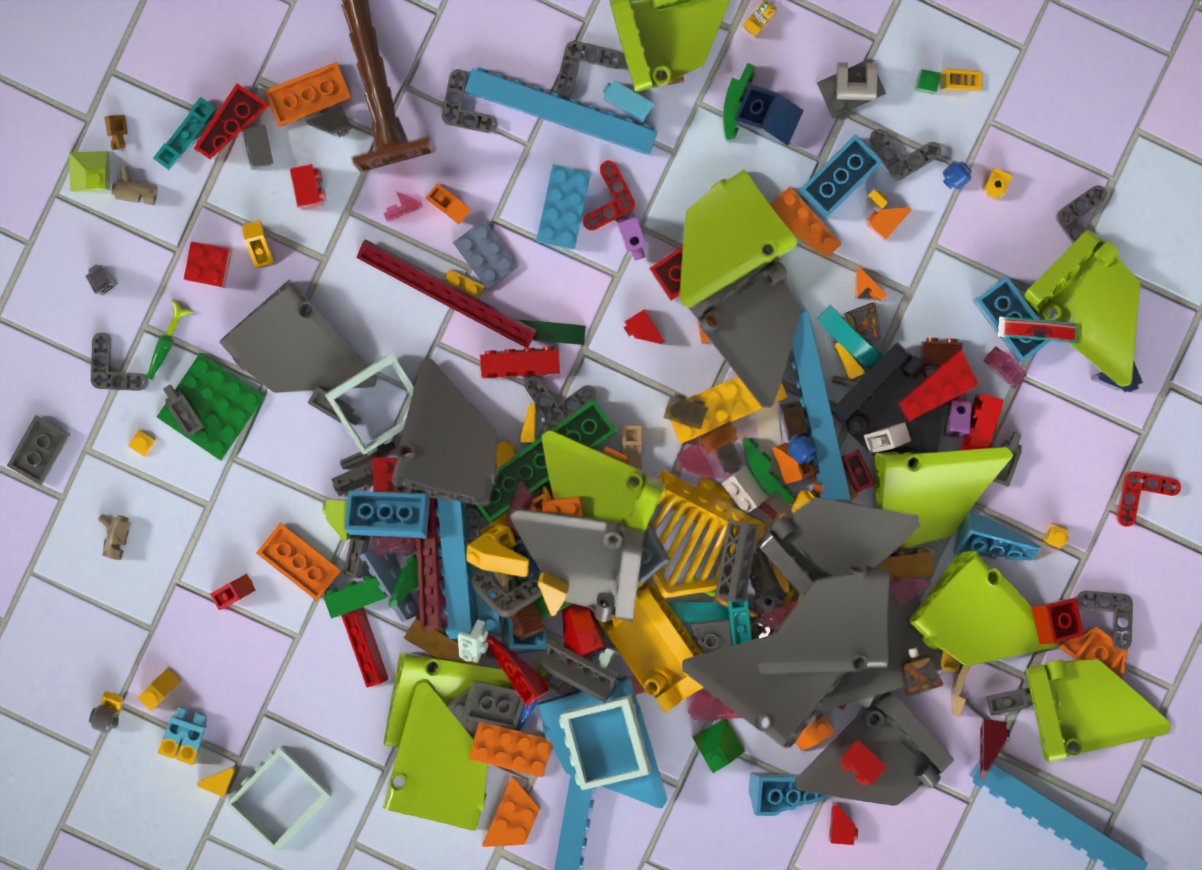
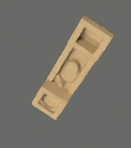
M623 425L622 454L627 456L626 460L629 461V465L641 470L642 425ZM631 477L634 483H640L639 478Z
M960 664L959 672L955 675L951 692L952 712L957 717H960L966 701L964 697L959 695L971 667L964 666L963 664Z

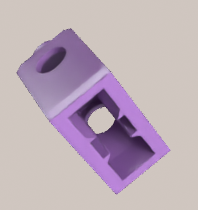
M633 213L616 219L627 252H632L634 261L645 258L642 247L646 246L637 216ZM636 236V242L631 243L630 238Z
M966 392L955 397L948 404L944 436L964 438L969 433L971 403L966 402Z

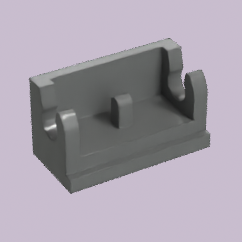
M261 125L244 129L243 136L251 170L273 164L266 126Z

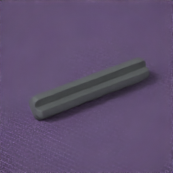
M394 441L386 445L382 443L377 446L378 450L370 455L367 453L363 455L359 452L340 460L341 467L345 470L396 448Z

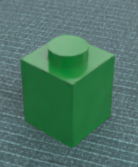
M921 69L918 73L915 91L934 95L938 89L941 73Z

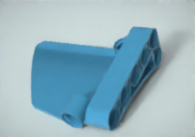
M629 676L619 677L616 679L615 691L608 700L627 695L632 696L652 770L648 775L602 785V787L661 809L667 803V796L642 711L638 704L631 678ZM582 690L565 694L564 697L558 696L537 704L547 741L550 740L564 771L574 777L577 773L575 766H572L570 762L571 752L570 748H567L564 737L566 734L565 730L560 726V715L566 710L602 702ZM622 706L570 719L587 781L639 769Z

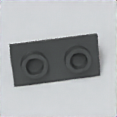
M366 463L331 480L334 490L337 491L338 496L348 493V491H353L373 482V476Z

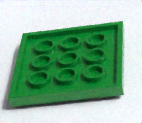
M199 353L175 391L178 392L180 390L185 395L205 427L187 437L166 406L167 403H165L156 417L222 461L265 396L202 353Z

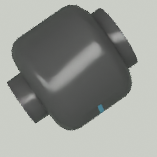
M99 705L97 708L92 709L89 723H91L92 729L109 733L112 728H117L119 717H117L115 709Z

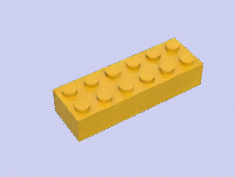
M737 376L665 407V411L679 443L682 444L765 407L760 406ZM782 382L780 383L774 403L788 398Z

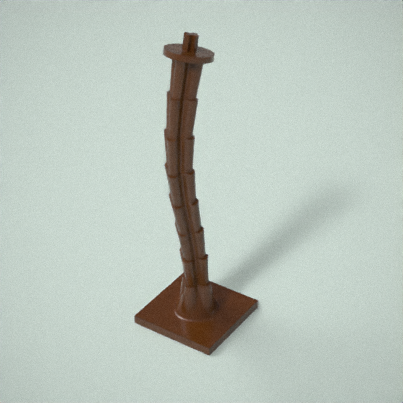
M342 0L343 4L341 7L350 30L349 37L358 61L356 65L365 89L364 96L373 120L372 133L375 151L352 156L353 165L359 172H364L435 153L434 145L429 136L408 141L399 117L395 115L391 88L387 84L383 57L380 56L376 30L372 26L368 0Z

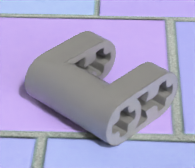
M837 62V100H876L877 63L866 64V79L864 83L848 82V63Z

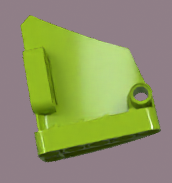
M610 0L612 15L635 93L658 86H665L670 81L704 66L730 0ZM658 72H665L667 79L660 81L657 79L656 74Z

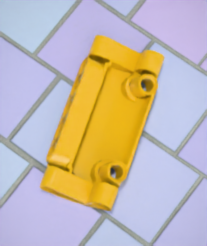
M647 580L644 583L638 582L633 621L619 620L612 617L613 622L611 620L607 622L599 621V624L645 692L655 696V700L664 713L677 706L683 699L703 688L682 670V661L684 659L701 655L702 652L666 599L661 595L656 585L649 583Z

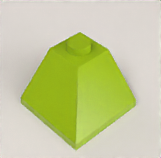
M109 151L69 152L71 192L110 191Z
M326 499V503H323L322 514L326 515V520L342 540L350 539V535L344 529L347 499Z

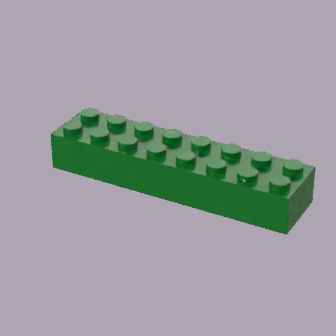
M594 399L552 429L593 449L617 432ZM542 437L498 468V480L496 485H493L489 504L477 505L489 523L549 481Z

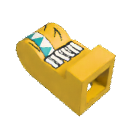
M763 0L743 23L742 28L756 38L775 13L777 7L768 0Z

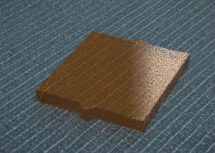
M731 421L701 435V446L705 448L707 454H710L738 440L735 433L737 430L735 427L733 428Z

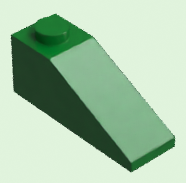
M415 553L406 560L408 564L401 570L388 604L390 608L419 586L418 557Z

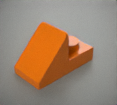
M860 267L855 271V298L866 288L869 290L867 292L868 295L875 301L877 299L882 301L887 296Z

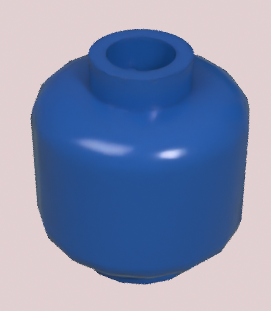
M954 161L943 171L945 178L943 182L949 189L955 188L960 190L971 180L972 171L963 161Z
M797 435L787 445L789 447L788 454L798 464L805 462L809 464L816 457L814 453L817 447L805 435L801 437Z

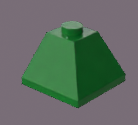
M726 717L692 737L712 773L727 766L745 752Z

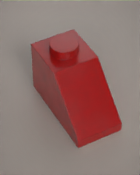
M645 309L624 321L626 326L623 328L629 337L633 335L634 339L660 345L665 343Z
M246 573L210 593L220 611L256 591Z
M832 802L829 842L832 844L854 845V840H858V828H855V824L836 802Z

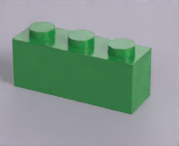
M367 575L363 577L364 581L356 583L355 580L344 584L346 588L338 590L337 587L327 590V595L323 596L331 619L387 598V594L379 588L380 583L376 576Z

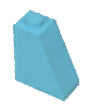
M615 80L612 84L608 83L603 90L605 94L604 100L641 124L644 123L653 109L654 103Z

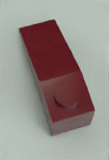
M984 719L980 727V780L985 779L1002 751L1005 742L1009 741L1010 730L1007 729V722Z

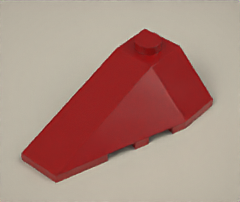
M572 604L562 609L564 647L583 658H587L607 648L593 611L590 608Z
M493 635L486 638L490 652L526 707L550 691L546 679L542 678L539 673Z

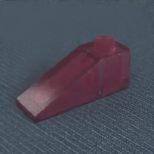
M523 481L518 484L506 515L508 522L506 526L510 527L516 540H520L521 537L511 520V513L516 509L534 511L532 495Z
M701 691L695 692L688 709V714H691L690 718L699 722L702 719L709 721L742 718L718 698Z

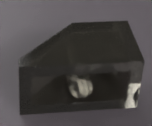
M342 105L306 120L308 126L334 137L337 135L339 138L350 134L349 130H352Z
M102 264L92 266L88 270L89 273L85 276L92 290L97 295L103 296L118 285L105 265Z
M733 443L714 451L725 473L729 471L732 474L740 470L739 466L742 465V461Z

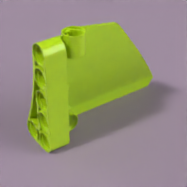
M744 169L727 180L722 179L715 183L711 190L688 208L685 213L680 304L682 306L691 308L761 264L772 261L776 256L779 258L795 249L797 245L794 234L773 210ZM770 248L773 253L766 255L763 253V249Z
M1088 229L1026 291L1024 299L1031 309L1043 320L1078 323L1076 343L1069 344L1119 386H1127L1132 381L1140 281L1118 256L1119 250L1109 241L1104 242ZM1055 313L1057 317L1049 318L1048 315Z
M549 430L542 435L546 465L554 499L581 496L585 518L616 521L622 524L623 527L646 531L666 486L665 483L645 475L641 469L553 430ZM631 477L639 478L640 483H634Z
M1007 447L919 454L911 452L904 454L898 452L876 453L874 457L876 508L919 516L920 527L899 547L912 548L919 544L950 537L958 529L986 488L1011 460L1013 454ZM914 458V464L909 467V460Z
M977 551L962 552L961 555H957L910 618V623L924 635L922 640L927 646L932 649L939 648L946 651L964 666H973L1059 646V642L1039 644L1032 606L1000 571L992 568Z
M400 652L385 729L384 746L399 748L415 688L422 682H427L445 704H448L471 686L472 680L510 688L514 687L502 669ZM435 662V669L429 672L427 669L428 664Z
M1063 659L1026 668V676L1045 762H1053L1085 752L1164 735L1171 728V723L1100 660L1063 661ZM1071 741L1076 743L1077 748L1074 752L1068 750V744Z
M422 682L415 688L383 809L476 831L487 796L485 794L488 764L468 758L474 739L427 682ZM394 778H403L404 785L401 787L396 786Z

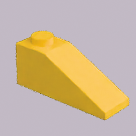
M484 535L478 537L467 547L466 561L483 570L522 577L528 575L529 560Z

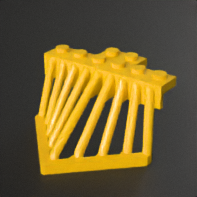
M662 470L658 480L665 483L666 486L658 504L662 503L664 506L651 523L654 530H657L671 509L675 510L659 537L663 546L682 514L686 517L667 551L670 561L654 573L652 578L661 595L665 598L716 590L720 565L714 578L711 580H707L725 542L728 519L759 525L755 547L761 539L766 524L733 507L734 500L727 490L712 480L702 476L698 486L695 487ZM694 520L697 524L667 581L664 573ZM734 525L733 529L736 537L740 531V526ZM705 526L708 527L706 535L682 583L675 585ZM715 532L719 533L698 581L691 582ZM734 544L730 547L731 555H733L736 549ZM727 583L724 585L723 589L729 588Z

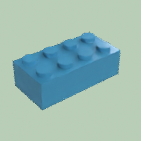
M855 134L798 192L826 219L883 161Z
M555 164L552 165L536 242L575 250L591 172Z
M1008 276L1003 277L972 300L997 334L999 317L1039 320ZM1000 337L1018 363L1024 362L1050 342L1049 340Z
M348 491L344 529L349 535L426 538L430 499L426 494Z

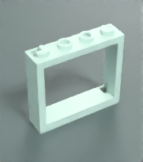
M389 353L324 394L363 455L366 453L370 455L378 450L377 446L382 443L384 445L394 440L393 436L400 432L402 435L406 419L364 445L335 399L391 364L412 397L414 387L393 353Z
M631 695L607 700L605 703L599 702L566 710L560 715V726L565 730L566 734L564 737L567 748H570L571 752L570 762L572 766H575L577 773L575 774V780L577 785H580L581 790L648 775L651 772L652 768ZM622 706L639 769L587 781L570 719Z
M283 746L279 749L275 747L267 755L270 759L266 763L260 762L254 769L256 773L252 777L248 775L240 783L243 787L238 792L234 790L227 797L229 801L226 804L276 853L332 795ZM282 756L321 795L277 840L237 801Z

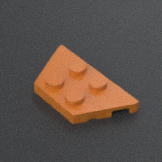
M1094 626L1084 631L1085 636L1069 639L1059 644L1058 647L1075 660H1100L1122 679L1128 649L1125 651L1116 650L1112 644V637L1098 627Z
M513 776L509 781L483 841V847L525 845L539 813L540 807Z

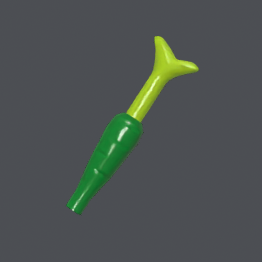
M174 299L171 300L173 317L165 334L161 335L157 341L146 378L153 380L173 345L172 336L180 318L193 313L191 309H183Z

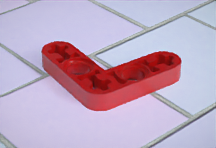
M610 160L604 161L601 164L600 174L614 200L585 215L583 225L589 231L597 230L630 213L635 207V201L618 167ZM606 164L609 167H614L612 174L613 176L618 174V178H614L610 182L607 181L611 177L608 172H603ZM616 181L621 182L623 185V189L620 192L612 190V184ZM626 191L628 195H624L626 201H631L630 209L622 208L623 201L621 197L617 200L616 196L622 195ZM608 207L612 208L615 212L614 216L610 219L603 215L604 209ZM600 212L601 218L605 222L600 223V220L595 222V227L587 226L588 217L595 219L598 217L596 213Z
M1136 471L1128 472L1123 479L1116 516L1118 524L1130 527L1135 523L1141 490L1175 496L1181 490L1180 482L1173 478ZM1134 474L1136 479L1143 480V488H1141L1142 483L1135 482L1132 486L1129 477H1133ZM1151 478L1157 480V487L1155 489H1150L1147 485L1148 480ZM1162 479L1164 480L1163 484L1171 485V482H1173L1176 489L1170 493V489L1162 488L1161 492ZM1129 493L1135 497V501L1130 505L1125 502V496ZM1123 506L1127 508H1133V511L1128 510V516L1131 517L1130 521H1126V524L1124 523V520L1121 519L1122 515L1125 516L1127 511L1126 509H1123Z

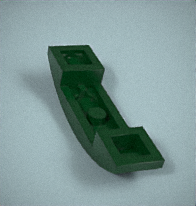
M519 320L537 330L533 338L534 341L584 345L586 330L584 325Z

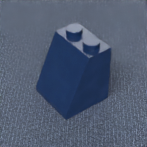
M750 84L734 120L774 142L788 146L804 110L780 93Z

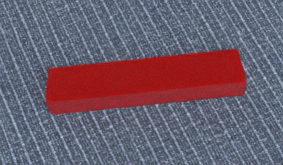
M364 607L341 615L366 688L388 681L389 678Z

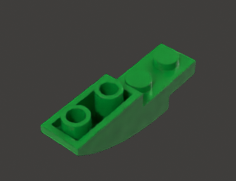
M747 63L740 80L732 77L727 89L723 107V132L726 142H729L731 138L735 139L739 128H736L738 122L734 120L741 105L739 100L744 99L747 92L745 86L747 82H752L756 73L753 71L754 65Z
M744 437L742 439L743 450L755 479L769 496L776 491L787 504H790L794 500L791 496L794 494L787 485L782 487L778 482L780 478L773 471L768 472L773 466L770 463L772 461L771 457L765 451L761 454L757 449L759 445L752 438L748 440Z

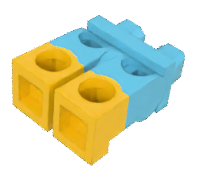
M178 707L175 714L170 718L157 753L172 759L177 757L176 760L194 765L207 727L204 726L206 715L196 712L193 721L186 719L189 710Z

